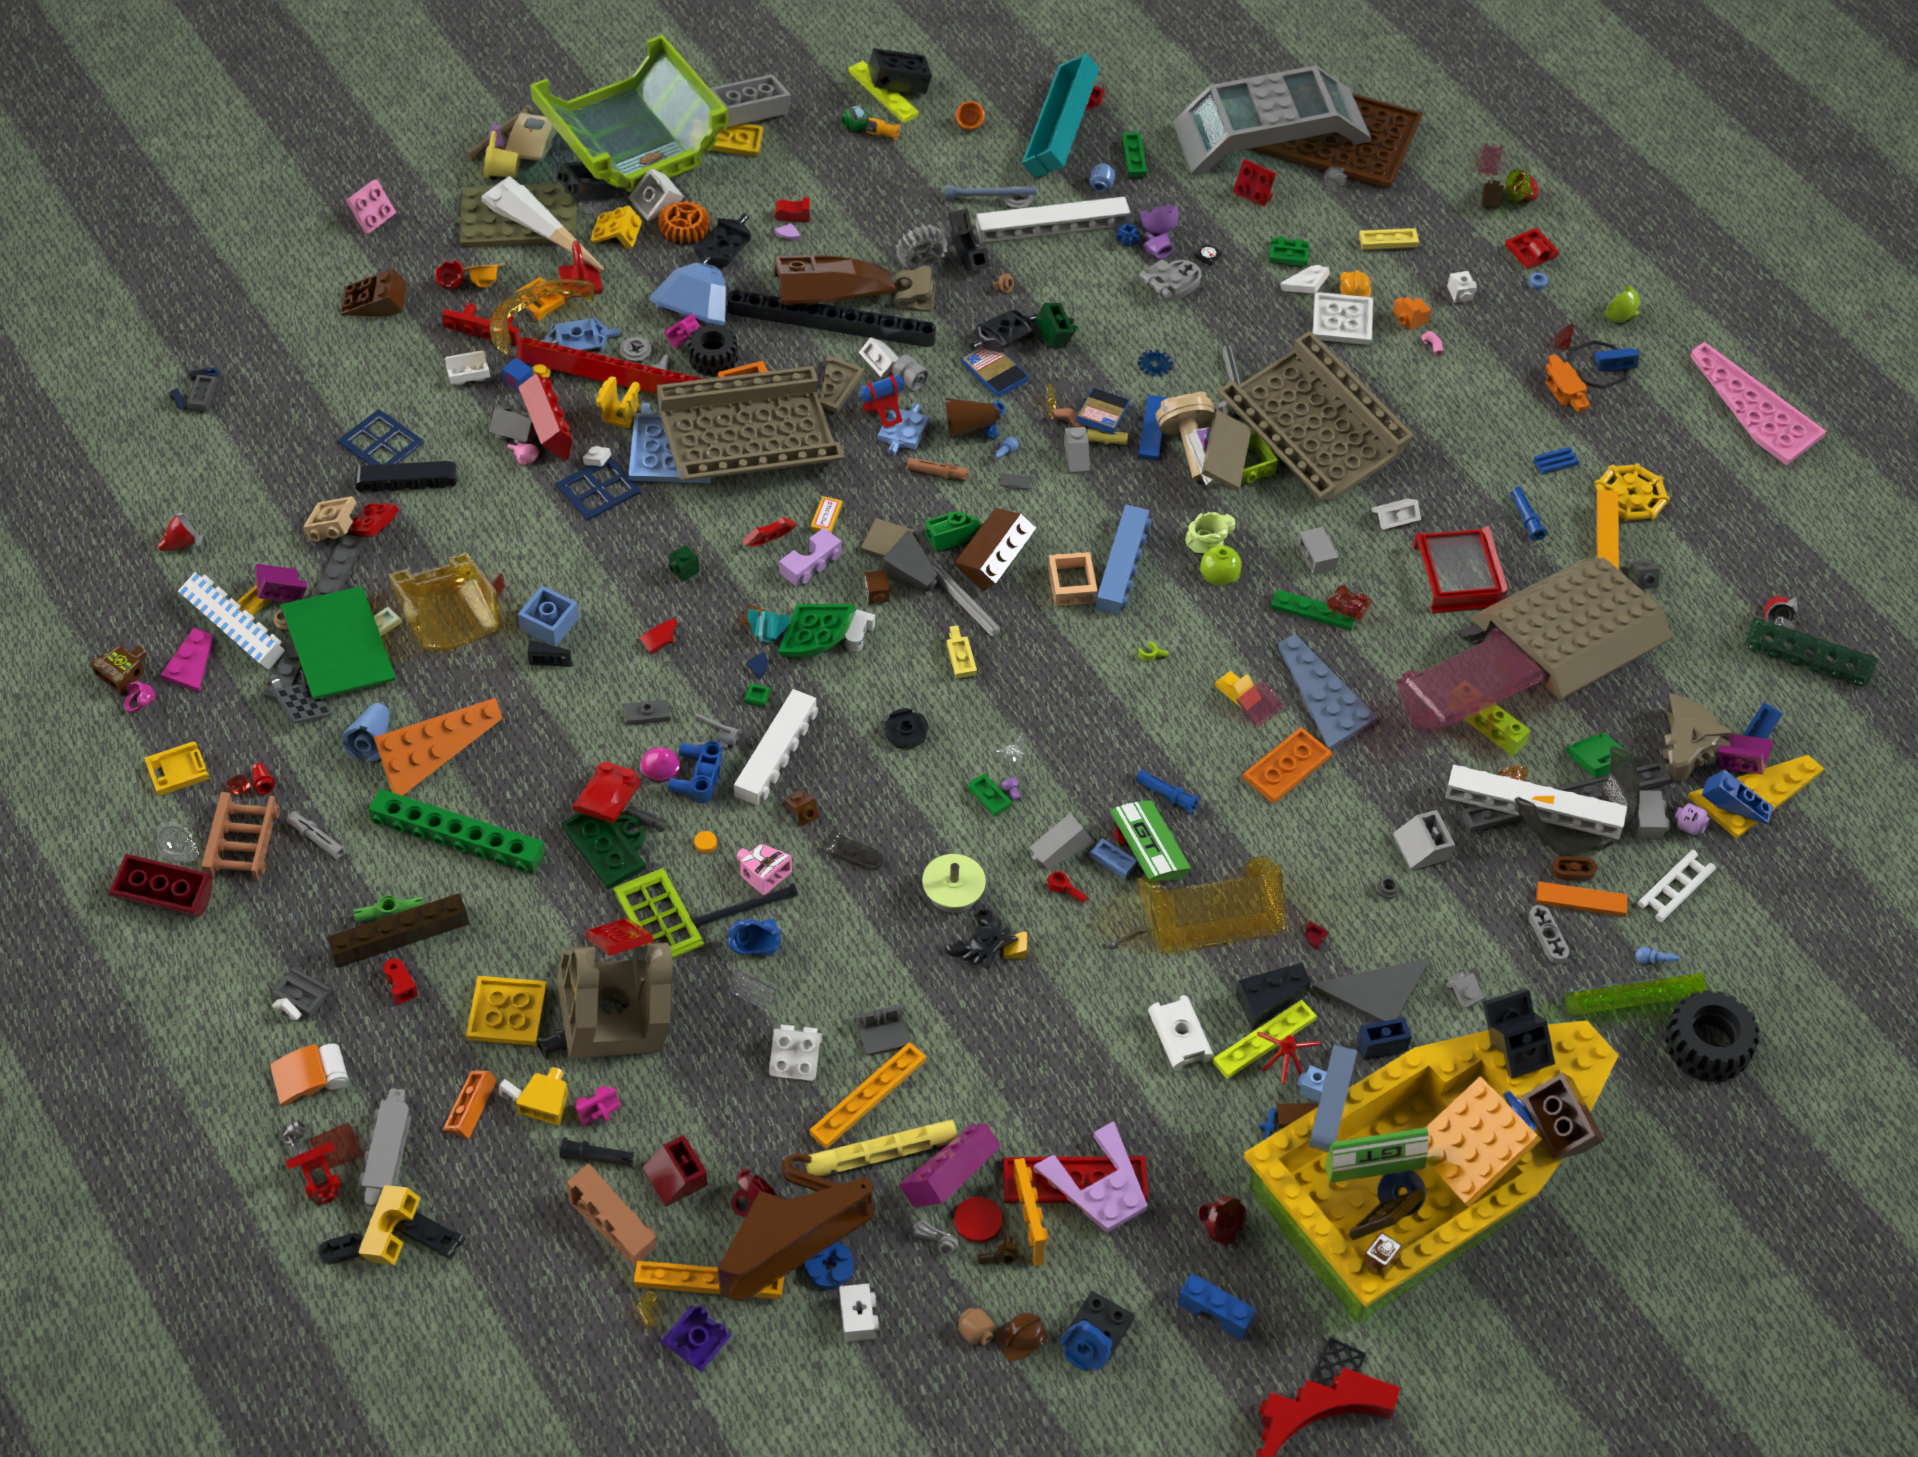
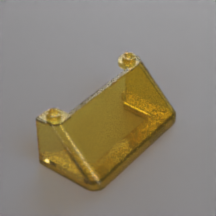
M1265 855L1251 858L1246 863L1245 877L1161 891L1158 880H1149L1147 876L1137 877V888L1155 946L1162 952H1174L1281 932L1287 925L1281 866Z

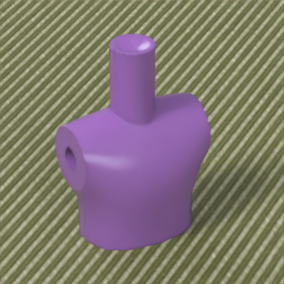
M494 124L489 131V138H491L492 131H495L497 136L494 148L505 150L506 141L499 131V126Z
M1148 231L1144 234V237L1148 240L1144 243V248L1148 254H1152L1158 259H1163L1173 252V245L1170 243L1166 233L1156 237Z

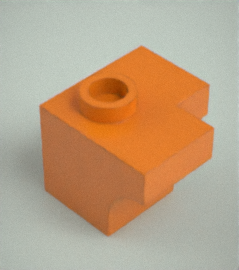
M1401 297L1395 300L1393 313L1400 323L1411 331L1429 322L1431 309L1421 298L1412 300L1410 297L1404 299Z

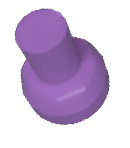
M1016 777L1009 778L1001 783L1002 790L1009 793L1013 801L1021 798L1017 790L1018 781Z

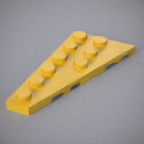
M1805 755L1765 768L1763 775L1749 773L1736 779L1773 806L1772 811H1774L1823 773L1824 768L1809 755ZM1703 789L1690 792L1688 798L1700 808L1706 810L1711 818L1736 839L1758 823V821L1718 808L1702 796Z

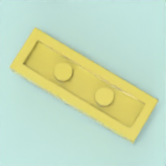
M1416 228L1365 230L1359 232L1362 250L1415 248L1419 245Z

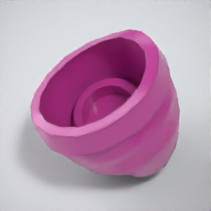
M656 747L644 754L640 768L643 775L651 781L667 782L670 777L675 778L680 772V762L672 750Z

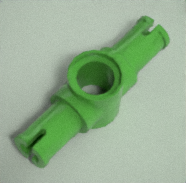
M385 895L379 899L378 903H374L373 906L353 910L356 923L374 919L379 920L424 904L422 896L401 900L392 895Z

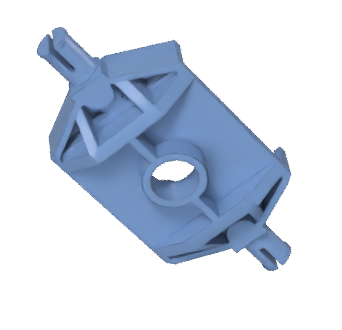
M596 318L552 324L547 336H545V340L540 341L579 350L600 348V352H602L607 339L621 337L620 328L608 330ZM576 332L581 333L580 335H573Z

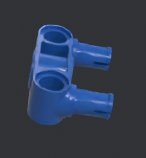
M709 741L704 745L698 746L681 742L679 756L690 757L698 761L695 766L693 779L687 781L670 777L668 791L687 794L688 797L693 798L695 802L700 804L707 803L712 798L722 765L721 744L716 741Z

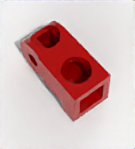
M802 197V201L778 200L775 203V218L778 221L810 222V197Z
M397 958L387 960L383 969L387 982L394 986L391 988V992L396 1005L398 1006L417 997L416 985L403 962Z

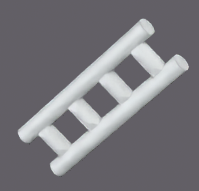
M1691 850L1638 901V906L1644 909L1649 904L1659 912L1655 916L1659 922H1663L1716 869L1715 865L1709 863L1704 867L1695 860L1698 853L1695 850ZM1687 866H1690L1699 873L1692 880L1682 873ZM1674 879L1685 885L1679 893L1669 886ZM1661 891L1672 899L1666 906L1655 899Z

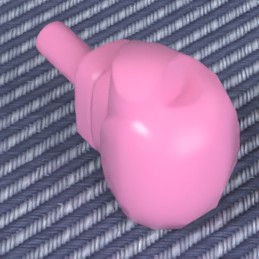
M509 443L507 445V448L514 450V455L521 465L532 464L539 455L538 448L532 444L519 443L515 446Z

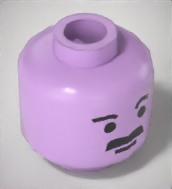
M1691 803L1685 805L1684 808L1679 807L1674 819L1678 820V829L1694 836L1699 834V832L1703 833L1710 819L1707 817L1706 810Z

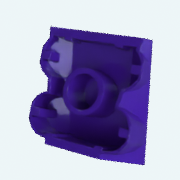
M691 1305L660 1342L701 1372L732 1334L721 1323H716L710 1319L708 1311L703 1307Z

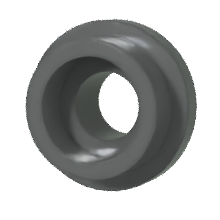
M1385 877L1379 881L1377 891L1382 897L1392 899L1399 894L1400 886L1396 879Z

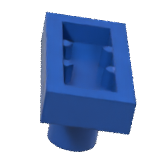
M1763 702L1742 736L1768 739L1784 713Z

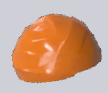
M967 101L958 107L955 119L962 129L973 131L980 128L984 123L985 113L980 104Z

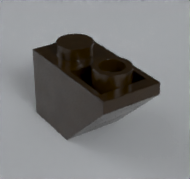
M1488 180L1487 183H1483L1480 206L1500 208L1504 185H1500V181Z

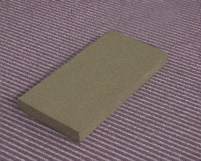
M1217 410L1213 416L1201 474L1237 491L1241 484L1252 428Z

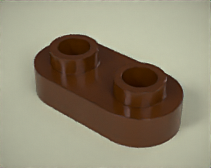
M1559 856L1554 859L1551 871L1559 879L1590 880L1595 876L1597 864L1588 857Z

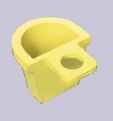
M492 131L485 156L484 178L490 179L491 176L516 177L521 159L519 154L494 148L497 134L495 131Z

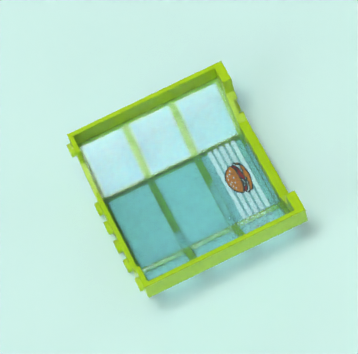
M664 35L646 41L648 56L632 77L572 100L565 101L550 94L548 79L530 85L533 102L592 175L618 188L622 187L630 193L633 192L650 168L664 173L668 178L698 167L702 162L701 157L706 151L711 150L717 142L716 137L729 125L728 109Z

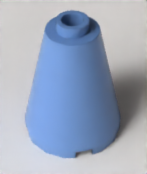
M374 703L345 730L342 736V745L349 755L360 760V757L369 758L367 762L376 761L380 758L374 737L388 732L389 709L383 704Z

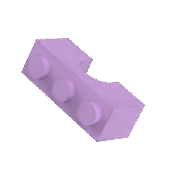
M822 528L809 538V551L813 554L804 556L793 550L779 561V573L796 587L802 583H807L817 571H823L829 562L835 561L840 557L841 540L827 529Z

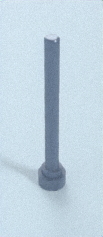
M946 185V201H953L960 196L1037 194L1036 187L958 189L954 185Z

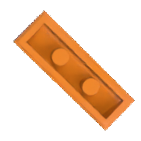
M489 1071L470 1072L443 1127V1131L467 1139L470 1138L497 1082V1079Z

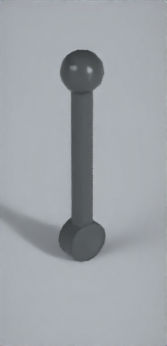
M1142 924L1139 926V929L1115 941H1108L1107 947L1114 949L1117 944L1140 933H1146L1148 931L1147 925Z

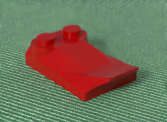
M602 762L596 766L594 776L574 803L572 810L614 823L638 790L641 780L637 773L630 768L618 766L611 762Z

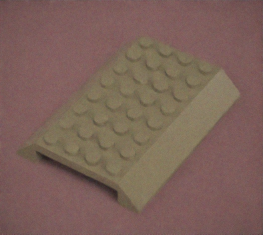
M1311 331L1295 340L1294 350L1240 385H1237L1232 380L1217 390V393L1319 499L1335 500L1395 460L1414 437V434Z
M809 366L657 385L660 418L679 479L688 481L844 460L840 443L833 441L817 394L818 378L814 367Z
M1604 557L1582 559L1471 617L1485 632L1498 626L1551 674L1545 687L1559 700L1661 646L1672 638L1664 609Z

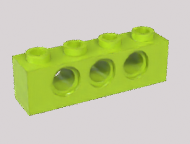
M1465 680L1450 692L1447 707L1512 757L1527 744L1531 730Z

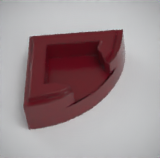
M1309 920L1306 928V938L1309 944L1317 950L1328 936L1329 931Z

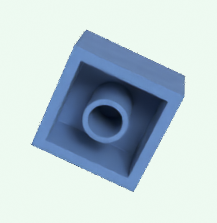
M541 586L518 613L520 630L550 645L557 646L579 619L578 604L557 592Z

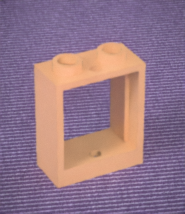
M1090 552L1049 555L1048 571L1055 606L1096 603L1098 591ZM1085 567L1089 585L1060 587L1057 569Z

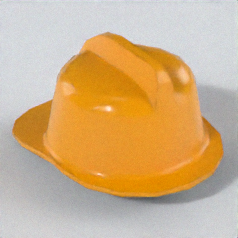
M505 263L465 268V270L469 272L472 283L476 284L477 287L487 288L496 281L498 266Z
M1359 270L1351 273L1343 272L1340 276L1341 295L1370 297L1371 285L1369 277L1359 272Z

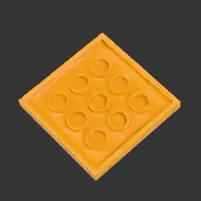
M1480 1076L1425 1127L1428 1129V1154L1426 1161L1461 1200L1470 1207L1542 1139Z

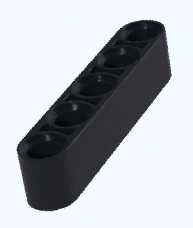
M451 461L363 465L355 470V489L358 492H378L385 489L395 491L405 490V488L412 490L425 489V487L446 488V486L454 487L457 483V466Z

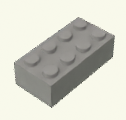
M773 74L709 88L728 109V127L780 116L789 112L791 94Z

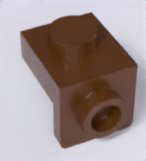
M803 790L796 791L790 797L784 799L785 806L796 814L798 823L801 826L820 817L815 799Z

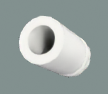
M327 1044L320 1047L318 1050L328 1084L325 1086L326 1089L335 1090L345 1087L349 1083L339 1045Z

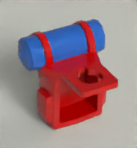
M899 374L889 375L888 378L873 383L869 382L861 386L860 397L863 400L862 407L867 413L877 411L884 428L903 421L898 407V392L904 390V380ZM887 407H890V410L895 412L896 418L894 421L886 420L885 412Z

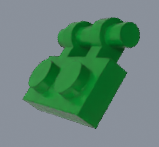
M1279 236V238L1271 237L1269 263L1307 267L1309 241H1302L1300 238H1296V240L1285 239L1282 236Z

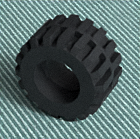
M706 324L704 327H698V330H693L692 335H689V363L693 369L696 368V372H703L705 376H708V373L716 376L718 372L729 370L731 367L734 368L736 366L738 346L736 335L733 334L731 329H726L724 325Z

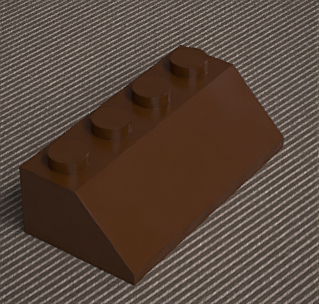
M995 508L953 564L981 590L985 591L999 580L1036 527L1019 513Z

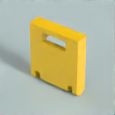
M190 742L144 758L158 796L209 780L206 766L196 742ZM162 767L165 776L158 778L157 781L154 770Z

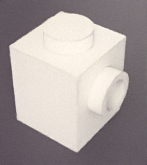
M1469 271L1450 274L1447 287L1454 302L1473 300L1474 293L1477 291V285L1472 280Z

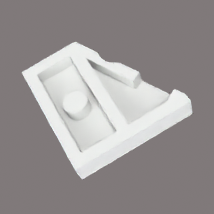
M1320 265L1310 266L1281 282V290L1316 293L1329 276V267H1321Z

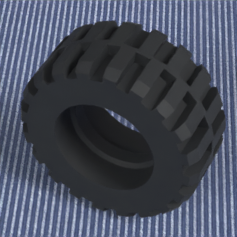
M1704 990L1702 994L1694 992L1691 993L1690 997H1684L1676 1005L1666 1027L1665 1042L1668 1043L1666 1048L1669 1054H1673L1672 1060L1676 1065L1680 1063L1682 1065L1681 1069L1684 1072L1688 1073L1690 1071L1694 1074L1693 1077L1698 1079L1705 1077L1706 1081L1714 1082L1715 1078H1718L1721 1082L1727 1081L1728 1077L1735 1078L1747 1068L1759 1043V1026L1757 1022H1754L1756 1018L1753 1013L1747 1011L1748 1007L1743 1002L1740 1004L1736 1001V997L1732 995L1728 997L1724 995V992L1717 991V993H1712V990ZM1700 1024L1715 1026L1728 1036L1731 1045L1726 1047L1711 1046L1703 1042L1696 1035L1693 1026Z

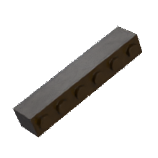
M460 893L327 936V940L336 968H340L469 925L467 910Z

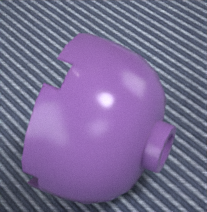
M1169 205L1152 208L1151 213H1147V210L1140 212L1144 228L1150 233L1157 234V236L1163 233L1169 235L1168 231L1173 230L1179 220L1177 205L1174 207Z

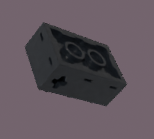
M877 48L872 50L867 67L874 87L878 89H892L897 92H912L914 94L927 93L932 74L925 55Z

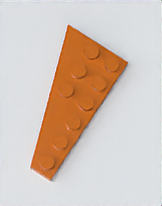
M496 698L374 737L392 792L403 796L503 719Z

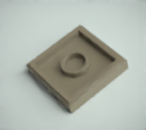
M876 518L861 546V552L883 558L907 530L911 531L913 535L914 530Z

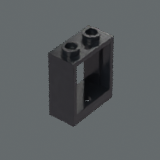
M583 162L561 163L556 178L575 201L610 199L614 197L617 188L603 179L595 178ZM589 178L592 182L582 183L580 179Z

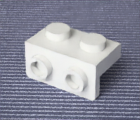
M484 351L445 358L447 374L451 384L462 385L466 381H483L490 377Z

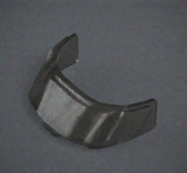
M1613 746L1610 748L1611 769L1609 780L1597 799L1627 806L1623 832L1630 822L1637 817L1640 804V785L1632 753ZM1521 797L1514 799L1517 804L1515 808L1525 823L1545 847L1549 846L1559 856L1574 857L1591 850L1599 852L1614 844L1613 838L1543 822L1534 803Z

